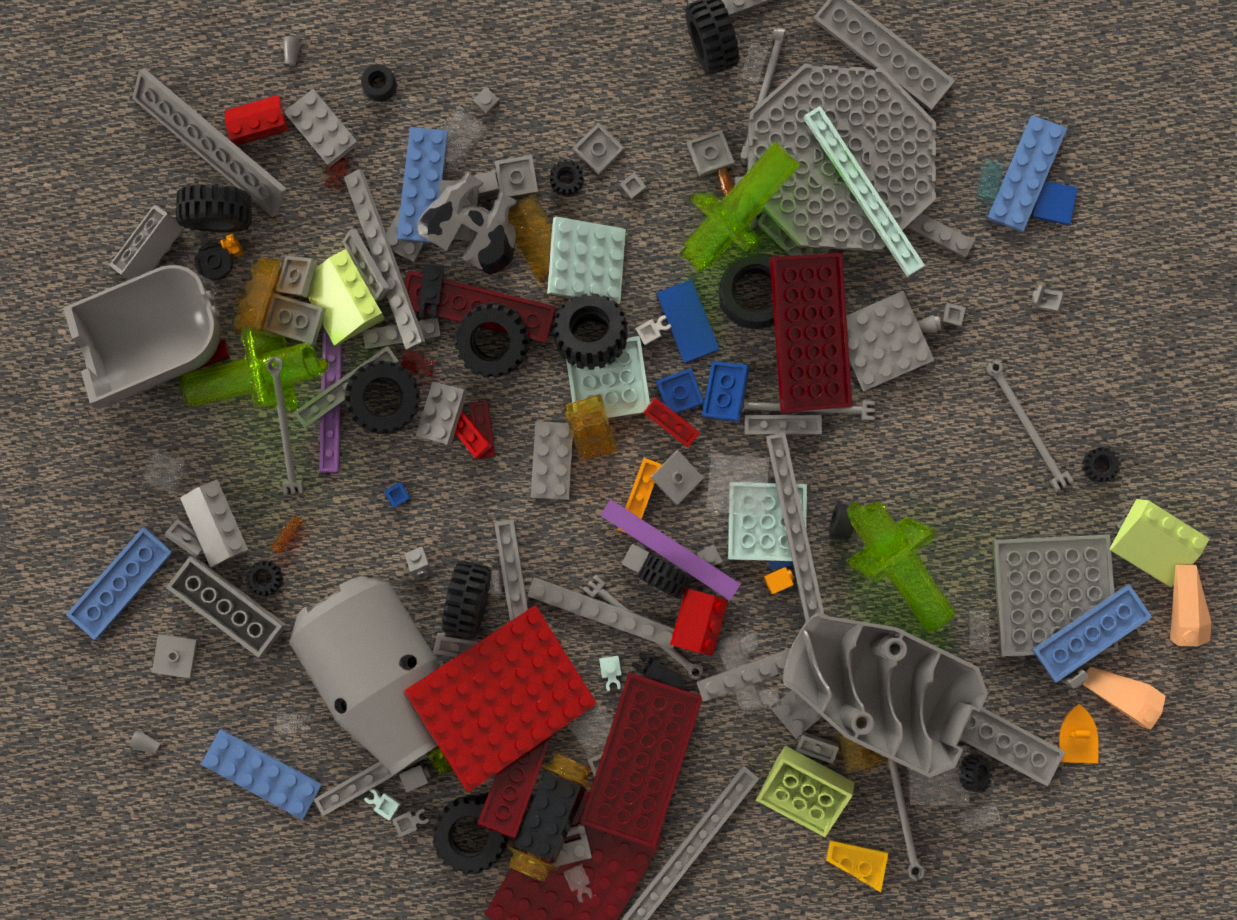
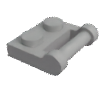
M579 823L578 826L570 828L567 837L580 834L581 839L565 842L556 863H553V867L592 858L585 825Z

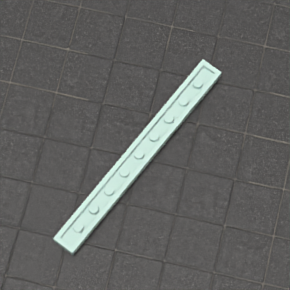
M821 106L804 115L803 119L905 275L908 277L923 268L925 265Z

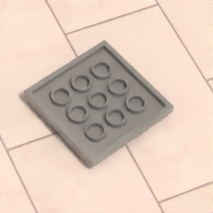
M904 291L847 315L849 361L863 392L934 361Z

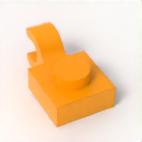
M230 234L226 236L227 240H220L223 249H227L230 254L233 253L237 258L244 255L235 235Z

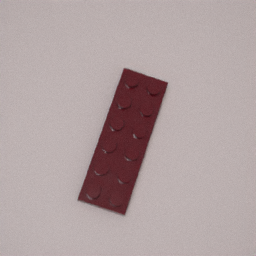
M552 735L496 773L477 825L513 839L516 837Z

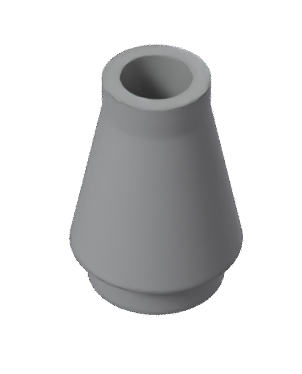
M285 36L284 41H282L285 64L296 65L301 47L300 38Z
M931 315L917 321L922 333H937V331H941L939 316Z
M135 731L129 746L133 750L156 754L161 743L143 732L138 733Z

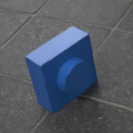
M402 482L384 491L393 508L411 499Z

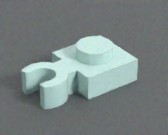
M619 656L599 658L602 678L608 677L606 683L607 691H610V684L612 682L617 684V689H620L621 684L616 679V676L621 675Z
M370 789V792L374 794V799L366 797L364 799L365 802L368 804L374 803L376 805L374 808L375 812L389 821L392 820L402 803L387 793H383L380 796V792L377 789Z

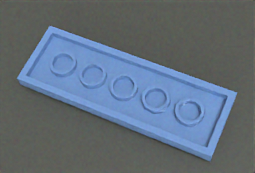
M1031 115L987 219L1020 232L1024 231L1066 133V127Z
M410 127L397 232L398 240L432 243L418 234L416 225L422 213L440 195V180H443L448 131Z
M143 527L70 609L66 616L92 639L97 640L174 552L151 531Z
M1127 584L1031 650L1053 682L1056 683L1142 625L1152 616L1130 584Z
M222 729L219 730L201 763L204 767L301 820L305 818L314 801L313 799L317 796L323 785Z

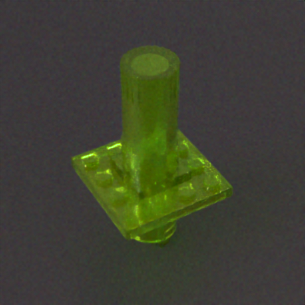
M774 141L722 200H719L712 193H693L689 200L707 217L683 243L685 248L679 255L686 258L701 273L706 267L711 268L734 241L745 252L758 250L763 245L760 242L761 238L755 232L751 233L748 231L751 227L749 224L800 167L801 163L783 146Z
M253 328L241 329V341L245 348V358L186 373L180 379L181 394L186 403L191 407L252 394V401L255 407L277 410L273 377L266 369V364L271 357H279L283 361L280 376L285 410L291 412L298 409L293 384L316 379L325 373L328 369V359L318 360L314 348L307 342L286 347L285 336ZM276 361L272 362L275 366L279 365Z
M856 501L850 504L847 508V515L851 518V525L866 547L846 561L849 567L872 582L881 580L886 574L926 631L938 630L949 623L955 615V610L917 554L921 546H926L933 541V538L937 535L935 530L908 516L896 524L881 501L870 503L867 506L862 504L859 506Z

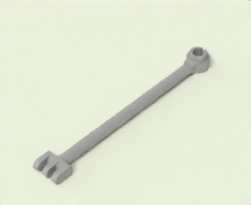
M774 28L772 40H775L757 105L767 97L780 49L786 35V29ZM748 136L741 152L743 165L748 163Z
M271 357L266 364V369L273 377L288 480H283L282 483L283 493L289 494L288 487H290L291 494H296V487H298L299 494H303V480H296L280 376L283 361L279 357ZM276 361L279 365L275 366L272 362Z
M996 360L988 363L986 367L987 373L990 376H994L1055 477L1050 480L1056 492L1060 491L1058 482L1062 488L1067 487L1064 479L1067 480L1068 484L1074 483L1068 471L1061 474L1002 373V364ZM993 365L998 366V371L993 370Z
M863 400L861 406L800 412L861 414V420L874 421L875 416H868V413H875V409L868 408V405L874 406L876 401ZM744 401L742 412L744 410L780 411V403Z
M597 575L593 577L595 581L599 582L597 585L591 580L588 583L594 588L592 591L586 586L583 588L591 597L594 598L598 594L609 604L629 611L602 588L605 582ZM656 643L688 670V675L691 679H700L698 675L692 674V670L695 668L699 670L700 675H703V669L700 665L692 664L674 648Z
M887 758L910 861L907 872L913 880H917L916 875L920 880L924 876V869L917 861L897 763ZM915 867L918 868L916 875L912 874V869Z

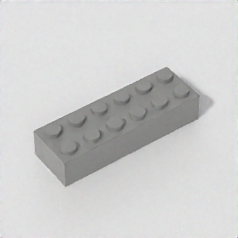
M189 556L166 587L258 658L266 655L287 626V624L199 558Z

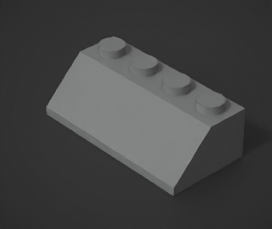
M154 205L109 265L128 280L152 271L159 265L162 256L169 252L174 240L181 236L184 227L180 226L172 216Z
M218 480L199 486L180 497L210 568L248 552L246 543Z

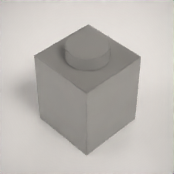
M495 171L474 175V177L484 182L479 187L478 199L499 193L500 190Z
M638 542L636 545L632 544L622 565L639 573L649 554L646 551L647 547Z
M424 763L402 771L399 774L406 792L429 783L430 777H432L429 767L424 766Z

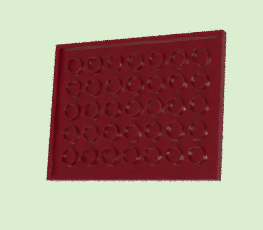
M587 790L584 793L571 827L578 826L581 821L590 793ZM585 825L592 858L553 867L552 862L521 850L484 915L492 920H618L662 843L664 836L659 834L656 847L652 848ZM580 834L568 836L565 842L581 839Z

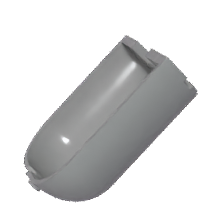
M179 265L162 266L63 307L71 338L82 349L87 369L82 370L81 373L88 399L92 406L97 409L108 407L191 372L206 364L213 357L220 342L221 330L218 318L220 314L217 307L213 304L215 298L211 290L207 291L196 273L189 268Z

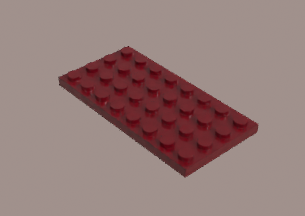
M842 253L770 257L780 413L851 407L852 392Z
M631 672L628 673L580 824L652 848L656 847L700 709L701 695Z

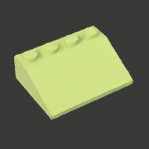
M346 249L331 256L315 269L307 297L312 305L326 309L322 324L334 346L385 320Z
M1136 499L1109 550L1165 585L1172 587L1174 585L1176 564L1192 565L1201 556L1209 538L1151 501Z
M785 746L775 761L756 801L826 837L853 796L855 782Z

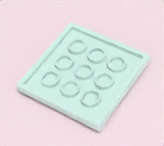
M554 217L547 294L572 298L577 296L579 298L582 297L581 294L587 293V296H592V293L599 294V297L605 295L609 297L610 302L614 300L617 304H620L626 229Z
M640 336L628 338L626 340V348L622 349V355L619 358L615 357L614 363L611 365L606 363L605 367L601 369L599 366L594 367V370H588V367L580 369L577 368V364L572 366L566 359L575 423L641 414L649 405L650 400Z
M729 483L728 560L792 561L776 483ZM796 484L806 527L807 484Z

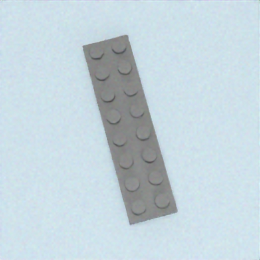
M827 0L813 17L815 23L873 68L885 69L913 99L930 112L955 82L954 79L852 0Z

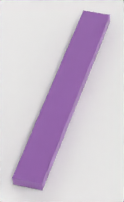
M324 326L321 392L342 378L343 342L334 346ZM341 404L320 418L319 472L339 473Z
M610 499L600 516L728 600L732 599L741 585Z

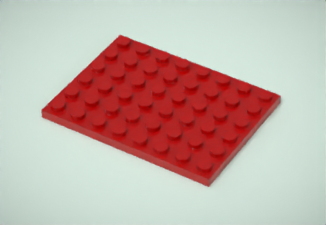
M536 605L404 690V693L467 793L597 704Z

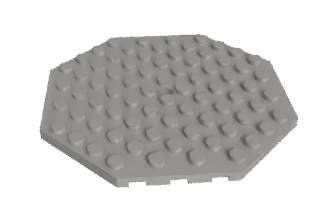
M804 64L749 113L747 193L799 247L881 251L886 244L803 117L821 106L902 231L936 200V122L883 68L873 70L865 69V67L838 68V66L830 65L820 67Z

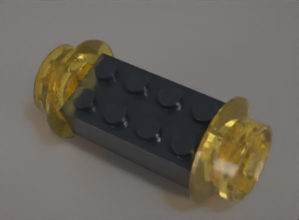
M555 753L551 764L542 765L541 767L557 773L559 776L547 771L545 772L515 847L509 845L507 847L513 854L508 865L509 867L545 882L550 870H559V867L552 863H556L587 789L573 782L575 781L589 788L593 787L587 780L591 768Z

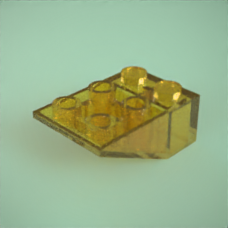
M600 394L563 405L581 462L618 451Z

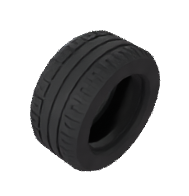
M754 253L739 257V259H736L728 266L721 278L718 296L724 314L733 323L746 329L756 330L774 324L773 304L762 311L746 309L738 302L734 289L735 283L740 277L748 273H760L771 280L770 257L765 254Z

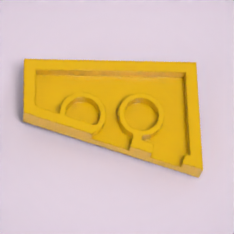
M830 840L826 860L881 892L888 852Z

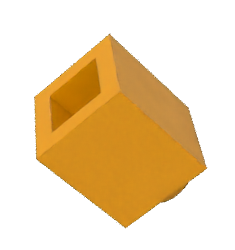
M786 567L763 576L770 594L777 593L794 585L792 582L795 580L791 570H787Z

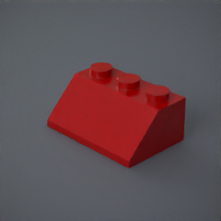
M279 95L225 110V125L229 140L236 146L289 131Z
M686 588L670 645L713 656L728 600Z

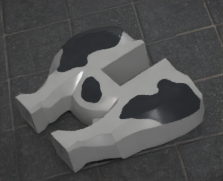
M466 172L462 180L446 187L442 195L429 205L420 216L416 226L420 236L445 250L448 249L461 224L476 231L462 258L478 267L484 273L491 275L504 269L513 260L516 232L514 225L508 222L509 208L514 206L517 201L499 191L491 211L481 206L472 205L468 200L469 192L481 187L484 182Z

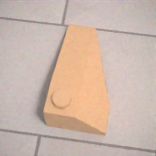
M1176 564L1170 640L1177 646H1200L1210 641L1212 622L1197 565Z
M1089 666L1086 671L1089 678L1082 685L1143 728L1151 730L1162 714L1166 696L1149 684Z

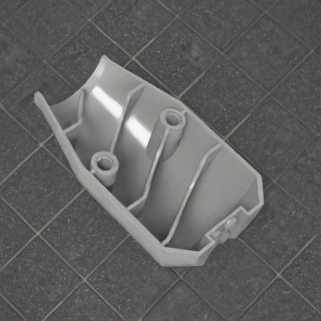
M359 576L340 584L341 592H334L324 602L321 601L313 607H304L296 616L289 644L336 722L388 768L392 776H394L400 770L437 747L436 742L404 693V690L439 668L436 657L390 583ZM412 657L417 659V664L414 668L410 666ZM345 701L347 703V710L344 707Z
M816 613L810 617L800 630L788 654L783 673L784 685L797 693L845 738L929 778L956 767L963 751L962 748L957 746L958 742L963 738V730L971 720L972 710L980 712L988 695L979 667L897 627L830 617L822 613Z

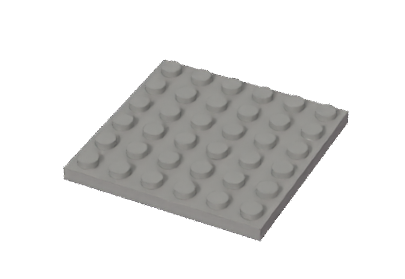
M1110 534L992 540L1000 656L1035 655L1031 649L1114 594L1112 554L1109 550L1111 547ZM1118 641L1102 652L1119 651Z

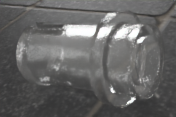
M501 570L491 571L490 594H502L501 577L503 574H501Z

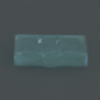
M989 159L984 160L976 197L992 201L996 199L1004 163Z

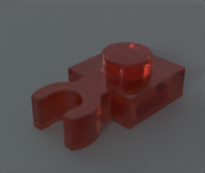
M341 158L330 168L328 165L326 166L325 174L330 176L325 182L326 188L329 189L330 184L336 182L335 189H340L339 177L344 178L346 175L347 158Z
M406 349L401 366L417 374L422 369L425 374L432 375L433 372L429 371L427 366L430 364L436 366V362L433 360L424 361V354Z

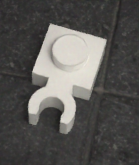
M665 315L661 316L657 323H654L651 319L635 328L645 346L662 337L659 331L671 329V324L667 326L662 325L663 320L667 319Z

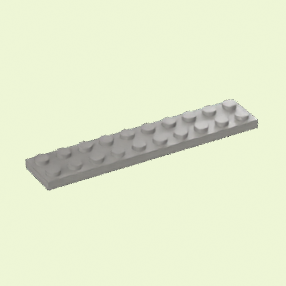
M145 68L140 70L132 99L232 184L243 191H247L252 201L271 217H274L279 211L287 188Z

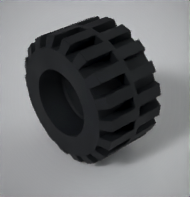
M648 555L637 575L644 582L676 599L682 597L691 580L688 573L654 555Z

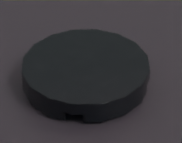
M216 242L207 243L202 246L194 259L198 273L205 279L212 281L223 279L231 272L233 267L232 254Z

